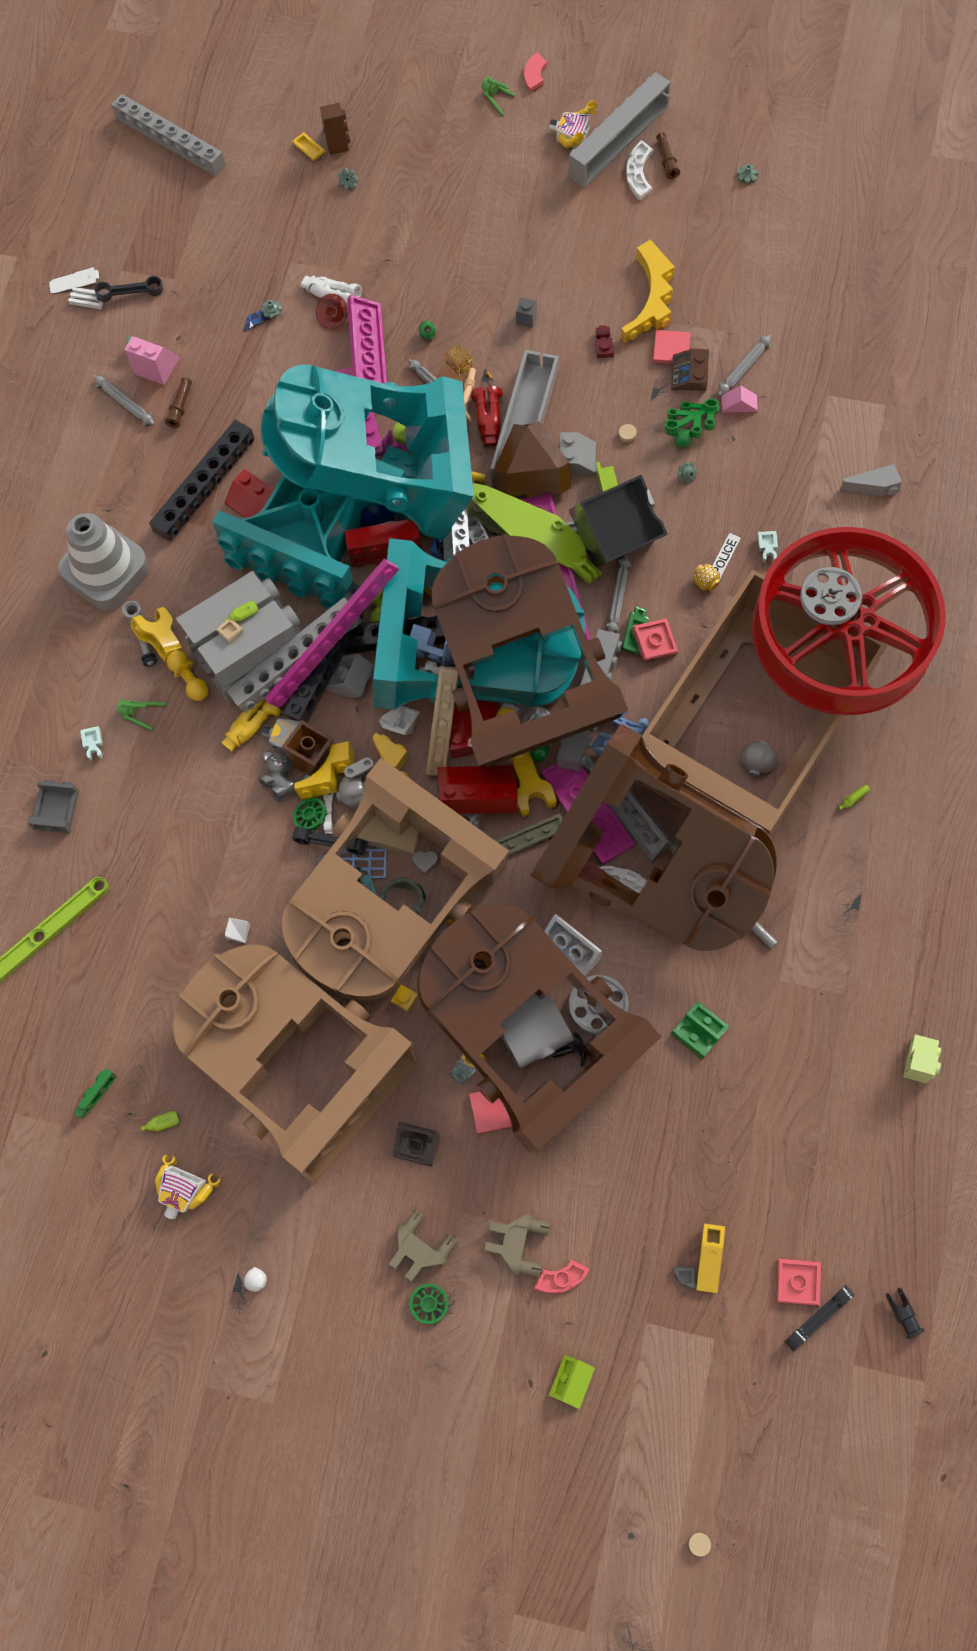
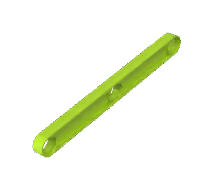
M102 877L92 879L0 957V983L102 898L109 890L107 881ZM98 882L104 883V888L101 891L95 890V885ZM44 933V939L36 942L35 935Z

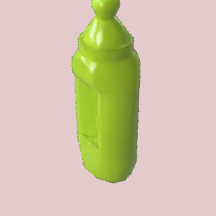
M249 601L235 608L228 618L224 619V622L228 619L240 622L256 614L259 609L254 601Z
M865 784L851 795L846 796L842 800L841 806L838 807L839 810L852 807L854 803L869 793L870 788L868 785Z
M170 1111L155 1116L145 1126H142L141 1130L161 1131L176 1126L180 1123L177 1112Z

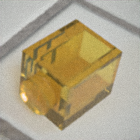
M459 343L445 352L446 363L459 376L464 372H468L472 367V356Z

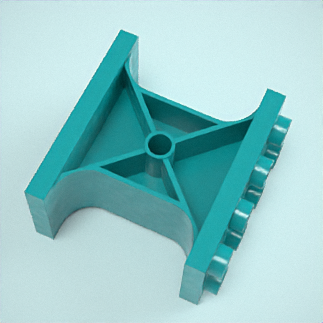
M375 459L377 473L406 478L404 470ZM282 476L259 513L249 518H236L219 510L212 524L218 537L217 544L223 550L225 555L223 560L227 565L239 571L243 570L244 566L255 571V575L262 581L267 578L273 584L276 580L286 584L287 589L297 597L305 598L309 594L319 598V603L329 610L344 598L353 582L350 567L339 562L347 549L345 531L359 528L368 516L378 512H387L403 520L407 516L401 512L391 511L386 506L378 503L305 488L294 484Z

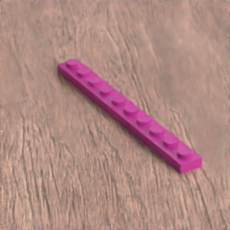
M383 559L265 697L267 703L279 708L286 703L288 698L298 689L300 684L399 571L396 564Z

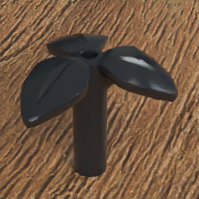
M575 1032L573 1033L576 1037L574 1041L570 1042L567 1047L556 1050L552 1055L553 1058H558L577 1052L581 1058L580 1066H583L586 1058V1053L582 1049L584 1043L580 1035Z

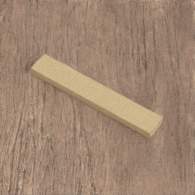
M439 666L426 775L437 776V767H446L455 704L452 691L457 689L458 671L455 667Z

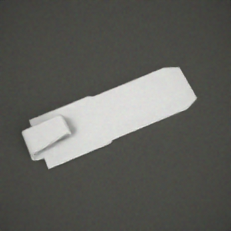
M93 267L53 279L49 282L50 292L58 293L73 287H82L96 283V280H99V272L94 270Z

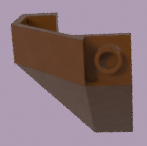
M539 421L533 424H513L493 470L495 489L515 498L516 495H527V498L542 496L541 493L552 492V495L571 489L569 462Z

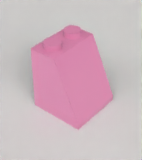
M133 336L125 348V353L133 373L165 385L180 359L178 355L164 347Z

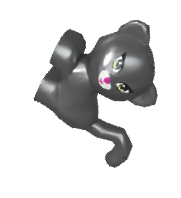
M265 751L263 753V761L269 775L261 774L258 777V781L265 790L272 787L271 795L277 802H280L284 798L297 793L295 790V783L297 781L286 777L295 766L286 754ZM305 773L299 781L310 777V775Z

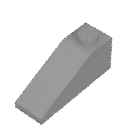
M892 464L844 478L840 489L844 492L876 496L893 495L900 490L902 480L895 465Z

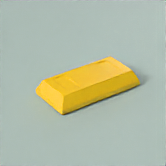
M304 132L292 141L297 148L313 161L325 153V149Z

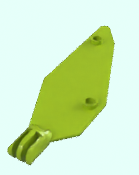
M473 483L474 497L472 501L509 536L528 537L543 543L553 552L559 564L573 569L588 585L602 575V572L586 558L585 546L581 537L559 516L489 486Z

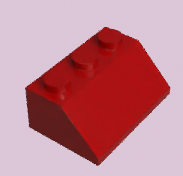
M244 468L232 481L224 503L242 517L249 518L263 509L274 489Z

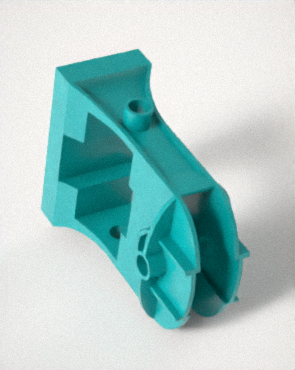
M297 365L288 369L281 376L276 385L275 393L269 399L261 415L260 432L264 448L262 454L263 456L270 457L277 470L289 481L305 488L384 505L389 510L401 512L413 520L425 536L444 540L474 497L462 381L442 376L424 385L398 386L392 382L379 383L313 365ZM370 412L385 416L405 426L407 450L416 457L418 463L416 479L390 476L376 472L375 447L368 446L366 442L365 420Z
M389 539L387 560L396 564L399 571L383 590L373 677V707L395 710L408 702L423 698H430V701L435 704L438 674L415 670L418 639L403 633L405 619L421 617L424 588H433L438 573L451 558L445 561L436 559L422 551L413 541ZM494 585L490 589L497 591L500 590L502 587L499 585ZM567 586L585 634L584 610L581 609L576 596ZM572 629L541 640L538 632L493 649L495 658L474 665L473 679H468L475 700L526 706H544L557 700L567 690L574 679L581 651ZM458 678L457 689L463 687L460 678Z

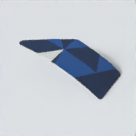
M261 310L249 315L243 331L268 320V317H265Z

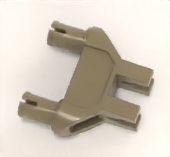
M416 1209L413 1210V1213L404 1224H399V1250L389 1262V1265L397 1271L407 1257L412 1260L414 1264L405 1275L412 1283L423 1269L445 1265L448 1262V1254L458 1243L447 1234L440 1246L433 1250L416 1237L414 1231L425 1218Z
M529 1214L518 1218L508 1225L490 1222L489 1232L505 1235L503 1245L486 1242L484 1251L502 1256L514 1275L518 1276L523 1273L539 1278L540 1271L537 1270H541L542 1264L524 1261V1258H522L527 1233L531 1231L548 1236L551 1222L535 1220Z

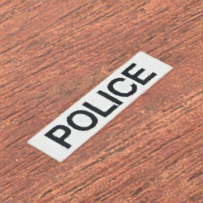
M729 533L713 564V567L719 572L720 578L741 539Z

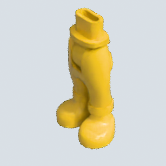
M262 699L253 709L248 710L246 713L243 711L225 734L226 738L221 743L232 752L237 746L240 747V744L248 741L258 731L262 723L268 718V715L278 717L282 711L277 706L271 705L265 699Z

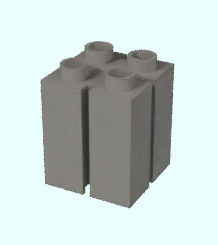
M253 571L176 618L191 652L208 676L214 673L215 677L211 680L229 705L233 704L234 700L227 690L301 632L298 627L300 621L289 605L283 608L278 600L280 594L269 578L261 582ZM249 601H254L259 611L240 622H236L244 632L229 644L217 633L216 629L224 623V619H227L235 608Z

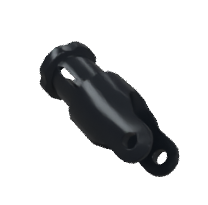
M898 1288L897 1291L902 1299L903 1307L896 1305L889 1293H886V1299L898 1322L902 1323L907 1333V1339H911L925 1330L915 1318L916 1313L904 1291Z

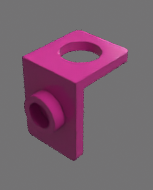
M389 430L381 444L384 455L389 445L408 452L407 445L393 441L392 430Z

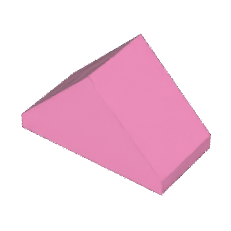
M741 385L721 396L722 413L757 412V395Z

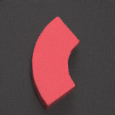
M538 52L528 60L524 69L525 84L530 92L544 84L541 73L547 67V62Z
M573 1260L566 1267L558 1271L543 1269L534 1289L549 1294L569 1291L585 1279L590 1269Z

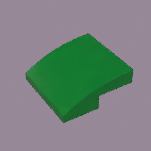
M697 1002L672 1031L671 1035L703 1060L729 1026L701 1003Z

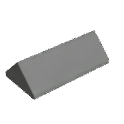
M632 787L619 807L608 804L651 862L675 844Z

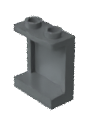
M38 781L39 794L33 817L29 816L28 824L33 830L70 834L79 791L70 782Z

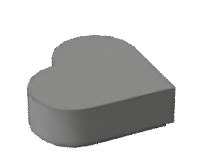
M418 851L412 857L414 865L424 875L438 863V857L432 851L426 853Z

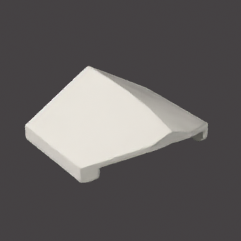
M400 706L395 710L392 709L385 713L379 720L382 728L403 735L412 734L420 716V711Z

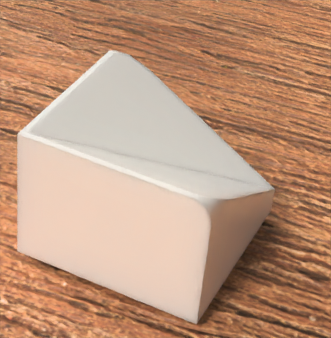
M229 918L225 938L229 941L246 944L250 929L249 922Z

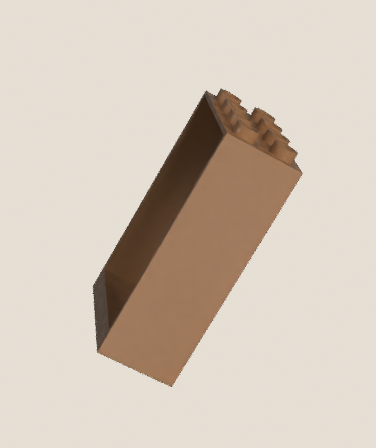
M752 569L642 737L652 755L664 767L667 764H674L688 774L685 783L757 824L771 837L847 715L821 712L766 801L761 800L675 749V746L740 647L745 643L754 646L752 635L753 614L767 572L760 574ZM774 600L769 605V616L773 633L778 643L784 648L791 647L820 624L812 619L805 610L781 600ZM830 625L831 628L837 629L836 626ZM820 633L789 657H794L807 646L824 636V634ZM848 633L850 636L856 637L855 634ZM863 637L867 682H869L887 645L870 637ZM839 639L831 640L795 664V668L819 683L834 687L850 686L844 645ZM852 647L857 685L861 687L856 647ZM724 651H727L728 654L726 655L724 660L721 659L722 655L724 654ZM695 695H696V696H698L699 698L697 699V701H696L695 704L693 705V704H692V701H693V699H694V697H695ZM637 779L634 781L687 813L691 809L660 790Z

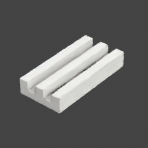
M72 288L73 293L71 292V298L68 299L70 305L102 309L104 302L97 300L94 290Z

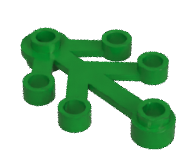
M712 398L706 399L703 404L685 401L681 403L680 410L669 409L667 418L670 420L665 422L664 431L667 435L674 436L679 428L694 421L691 436L699 438L702 435L701 417L707 414V420H705L704 428L708 431L714 430V414L719 412L720 409L718 401ZM678 416H679V417H685V418H683V419H681V420H679V421H676V419L678 418Z

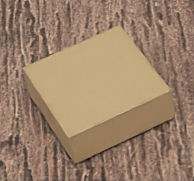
M229 619L216 629L217 633L229 644L244 632L235 621Z

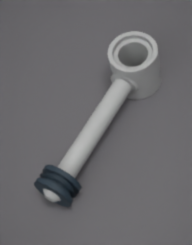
M128 601L123 605L122 612L128 623L131 624V618L137 615H141L144 618V613L136 601ZM139 640L144 654L141 657L143 665L148 667L156 664V655L150 652L148 643Z

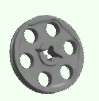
M825 567L812 572L806 578L801 589L800 599L803 609L812 619L826 625H838L847 622L856 614L861 604L862 591L858 581L849 572L836 567ZM823 575L828 579V582L820 583L817 577ZM845 578L848 584L844 586L839 585L837 579ZM814 590L816 592V596L812 598L808 597L806 595V591ZM828 593L835 595L834 599L827 597ZM846 595H854L856 597V601H847ZM821 606L825 609V613L817 614L814 608ZM842 609L845 615L839 617L835 614L834 610Z
M604 975L586 977L591 982L596 976H599L607 983L613 993H621L623 999L620 1002H614L611 997L609 1000L628 1012V996L618 981ZM574 987L569 999L571 1018L581 1030L596 1035L606 1026V1023L585 998L581 999L577 996L578 990ZM578 1008H583L586 1010V1016L578 1018L575 1015V1011ZM598 1019L602 1021L603 1026L600 1029H594L591 1026L593 1020Z

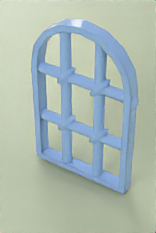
M366 849V852H369V857H357L356 854H353L352 857L341 856L344 861L352 862V867H357L355 866V861L367 860L368 867H361L362 870H366L370 876L371 870H384V876H371V879H386L387 849ZM372 852H384V857H374ZM384 860V867L371 866V861Z

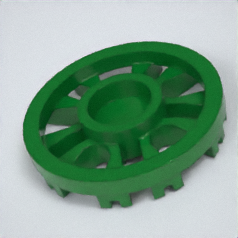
M318 798L303 800L293 812L294 824L297 827L315 831L319 829L318 827L325 823L324 819L328 815L325 804ZM306 804L307 807L302 810L301 807Z
M423 1284L417 1287L411 1294L409 1300L411 1314L417 1321L423 1324L439 1322L448 1311V1297L445 1291L438 1285ZM426 1287H432L430 1295L426 1294ZM436 1289H438L439 1292L436 1297L432 1296ZM419 1290L425 1295L423 1298L417 1293ZM443 1295L445 1302H437V1298ZM414 1297L420 1298L421 1302L413 1304ZM437 1305L445 1306L444 1310L437 1308ZM421 1306L422 1309L414 1312V1308ZM435 1310L441 1313V1316L437 1319L434 1316ZM422 1311L426 1313L424 1320L418 1317ZM428 1313H431L432 1321H428Z

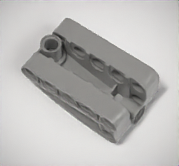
M534 993L500 1024L506 1031L501 1038L519 1071L574 1041L569 1028L549 993L543 999H540Z

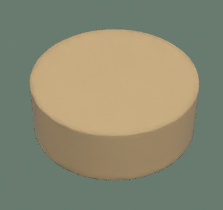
M631 424L621 426L619 429L620 440L626 443L634 441L637 433L636 428Z
M695 1533L690 1537L688 1546L694 1555L702 1557L709 1553L711 1541L707 1535Z

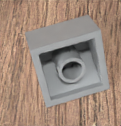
M560 432V451L569 462L570 475H596V442L578 432Z
M359 654L342 656L325 690L347 698L361 697L365 692L367 681L372 676L374 665Z

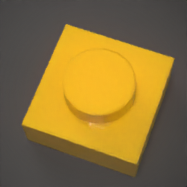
M401 984L391 1003L409 1012L418 998V994Z

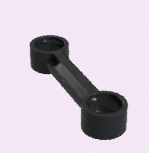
M150 276L145 282L110 286L107 282H99L95 285L94 291L97 300L107 302L111 300L112 296L147 292L151 296H158L163 292V284L159 277ZM151 284L160 285L158 288L155 289L149 287ZM102 289H106L109 291L106 294L98 293Z
M295 827L292 840L299 844L310 845L312 843L332 847L339 838L315 833L303 827ZM356 838L347 851L356 855H365L368 842Z
M847 1285L840 1289L825 1305L784 1341L787 1346L794 1352L832 1315L855 1296L853 1291Z

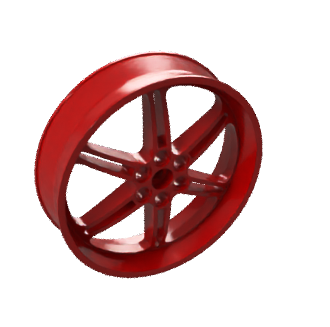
M828 528L798 539L781 552L771 564L763 580L760 595L754 609L752 621L754 647L758 659L770 679L795 701L814 710L829 714H869L900 701L920 682L929 663L937 653L944 635L946 623L945 602L933 572L912 549L902 542L886 534L865 528ZM837 555H839L843 570L852 575L848 556H853L877 563L896 575V577L871 591L862 594L861 604L856 614L847 622L834 625L837 629L820 623L789 648H784L778 643L770 622L769 605L774 600H781L803 609L800 599L802 587L788 584L784 580L800 563L828 556L831 560V566L840 568ZM838 578V584L842 585V579ZM904 582V584H902L901 586L895 588L894 590H892V591L889 592L888 594L884 595V596L881 597L880 599H878V600L875 599L877 596L881 595L882 593H884V592L888 591L889 589L893 588L894 586H896V585H898V584ZM807 590L806 595L812 598L816 596V592L814 590ZM903 592H913L924 613L926 638L920 639L898 625L876 615L875 611ZM846 595V597L850 599L849 602L856 601V597L854 595ZM821 606L814 608L817 614L825 613V609ZM836 609L834 611L835 614L839 617L845 615V612L842 609ZM820 633L824 634V636L807 646L794 657H789ZM848 633H853L856 637H852ZM863 637H870L912 656V664L903 674L889 684L880 688L870 687L867 682ZM839 639L844 645L850 686L834 687L819 683L795 668V664L831 640ZM852 647H856L861 687L857 685Z

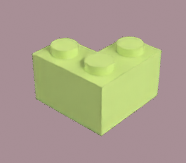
M916 1034L913 1036L905 1065L904 1078L927 1084L931 1079L935 1078V1075L939 1074L941 1063L938 1062L941 1048L938 1047V1040Z

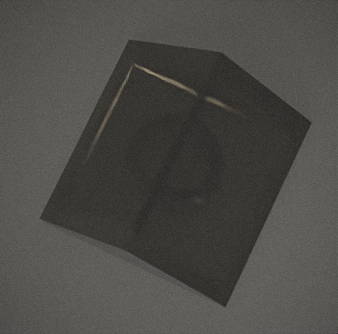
M399 1122L393 1157L432 1167L440 1141L439 1132Z

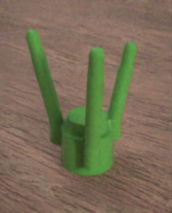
M487 77L482 82L483 95L490 100L496 110L503 116L504 113L490 94H496L498 90L512 97H515V94L507 90L509 88L507 85Z
M120 700L117 712L123 715V719L130 720L152 731L153 727L131 717V715L135 714L136 708L165 706L166 703Z

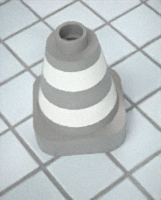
M79 514L68 523L66 529L68 551L61 558L58 566L59 573L64 582L71 590L100 610L111 611L118 608L149 574L150 564L143 549L94 514Z

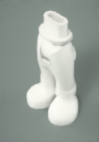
M305 276L301 282V287L305 288L307 292L322 299L341 302L342 309L346 313H348L347 298L349 295L361 297L362 287L359 284H347L346 282L335 281L327 277Z

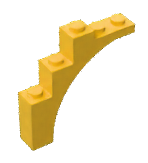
M651 240L636 249V259L645 270L649 280L650 295L639 316L621 328V339L624 343L635 339L639 334L648 331L652 326L659 330L662 327L668 326L671 322V311L666 305L671 302L673 296V288L668 282L674 278L675 266Z

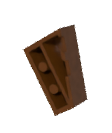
M340 103L321 106L322 125L324 126L323 131L329 154L349 151L348 143L351 142L349 133H346L349 130L347 122L344 121L347 119L345 110L341 109Z

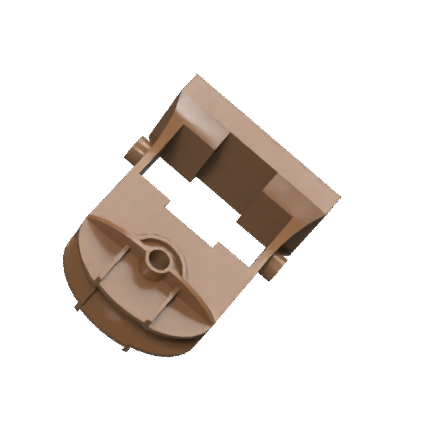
M380 758L366 776L364 793L354 816L351 817L344 813L336 822L332 832L339 836V838L286 905L282 915L284 940L300 969L323 989L340 998L343 997L356 1001H373L384 998L397 988L447 920L450 918L455 922L470 911L472 905L466 900L477 891L493 885L506 868L509 851L384 759ZM373 817H376L400 836L410 825L444 849L441 853V866L463 881L432 924L428 923L404 904L399 911L364 887L362 885L364 881L362 873L341 858ZM343 941L350 942L346 946H338Z
M244 945L231 949L221 955L215 954L214 958L194 975L184 991L179 994L181 999L178 1003L173 1023L174 1039L179 1050L192 1064L251 1113L243 1123L244 1126L261 1140L268 1132L272 1134L279 1145L282 1157L311 1185L318 1181L419 1062L413 1044L397 1030L366 1022L365 1020L369 1017V1013L352 999L345 1007L341 1006L281 955L267 946ZM327 1008L364 1039L345 1061L352 1076L321 1112L308 1104L284 1131L252 1104L248 1097L269 1075L264 1066L298 1028L302 1033H305Z

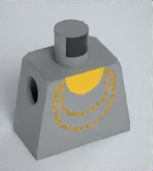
M277 719L274 727L267 725L263 727L262 736L269 738V745L273 750L285 754L281 747L300 721Z

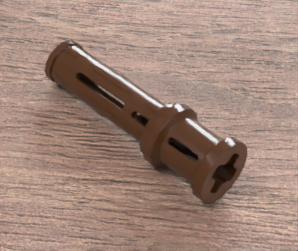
M662 132L663 138L661 133L656 136L663 157L662 165L666 169V177L674 179L680 175V168L676 165V157L672 155L667 135Z
M185 378L181 379L174 403L170 405L169 415L165 418V423L172 428L180 427V419L185 412L183 407L192 385V381L186 378V381Z

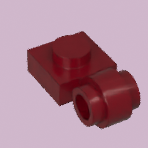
M606 325L596 328V338H600L595 340L597 358L614 357L613 339H607V337H610V327H606Z

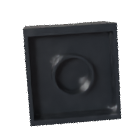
M642 474L586 499L569 510L591 562L596 567L668 535L662 520L656 516L650 505L647 494L648 489Z

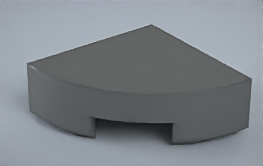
M695 1267L673 1268L674 1275L680 1284L689 1289H696Z

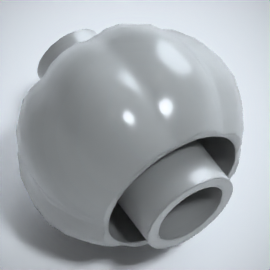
M758 740L756 743L747 745L742 750L741 762L749 771V775L759 777L760 774L769 773L775 768L777 756L769 743Z
M362 776L353 779L344 777L340 782L339 791L336 792L338 801L343 802L350 809L357 810L364 793L365 779Z

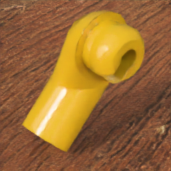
M471 471L472 483L486 482V474Z

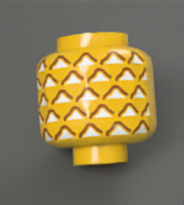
M701 564L694 570L693 581L702 591H712L719 585L720 574L712 565L706 564L703 566Z

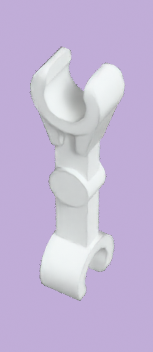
M335 793L323 795L326 810L328 811L324 823L325 834L333 833L332 803Z

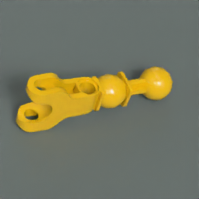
M166 608L156 609L154 615L156 622H148L141 615L132 617L131 628L137 638L143 642L150 643L164 662H167L168 668L175 672V678L182 676L187 684V696L194 701L204 700L209 694L208 684L203 679L196 678L191 672L193 662L182 651V646H180L178 639L172 632L173 618Z
M503 707L496 713L495 717L513 711L514 709L510 707ZM530 752L509 759L513 762L515 774L520 785L517 790V808L521 817L529 815L528 803L533 798L543 799L548 808L556 807V797L550 783L539 778Z

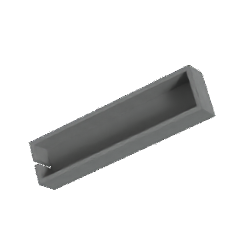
M655 72L640 87H637L634 93L627 97L621 106L617 107L608 118L603 120L598 128H595L586 139L582 140L576 149L570 152L569 178L585 188L669 107L671 82Z
M524 351L492 461L491 480H494L493 470L513 424H533L539 421L543 426L559 370V356L543 353V366H540V352Z

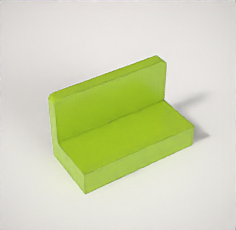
M596 462V477L600 493L617 486L613 466L601 468L600 462Z
M564 1354L548 1396L579 1409L595 1368Z

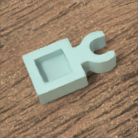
M776 531L758 532L759 552L764 551L762 561L766 563L767 556H771L774 562L777 558L775 551L778 549Z
M99 726L80 730L83 748L85 750L88 749L86 754L89 760H92L93 753H97L98 757L102 758V752L98 748L103 746Z

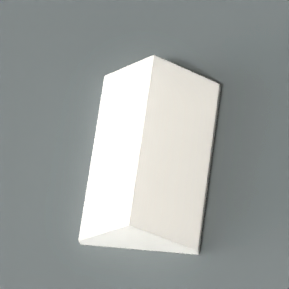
M557 914L553 916L544 932L586 977L601 959L602 950Z

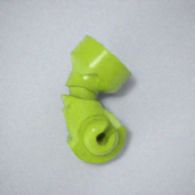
M383 591L370 603V605L377 606L370 613L372 616L370 617L371 623H380Z

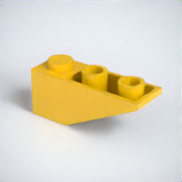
M704 1224L702 1227L696 1291L718 1293L725 1226Z

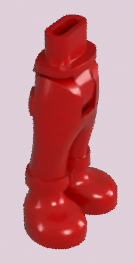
M496 386L487 387L489 414H487L485 388L478 387L472 390L470 394L471 400L476 402L477 426L485 447L498 444L497 439L499 438L501 425L498 400L502 398L503 391Z

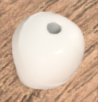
M253 1267L244 1278V1287L252 1292L260 1291L266 1285V1274L262 1270Z

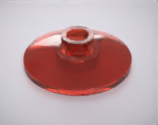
M327 294L319 300L316 307V317L323 327L328 329L338 328L347 318V304L341 296Z

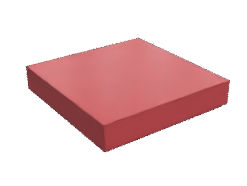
M656 330L653 363L672 364L674 354L689 350L691 332Z
M667 618L635 625L631 628L643 662L678 653Z
M481 1092L469 1094L477 1134L512 1127L509 1115L500 1098L491 1104Z
M778 1259L776 1303L820 1306L821 1262Z

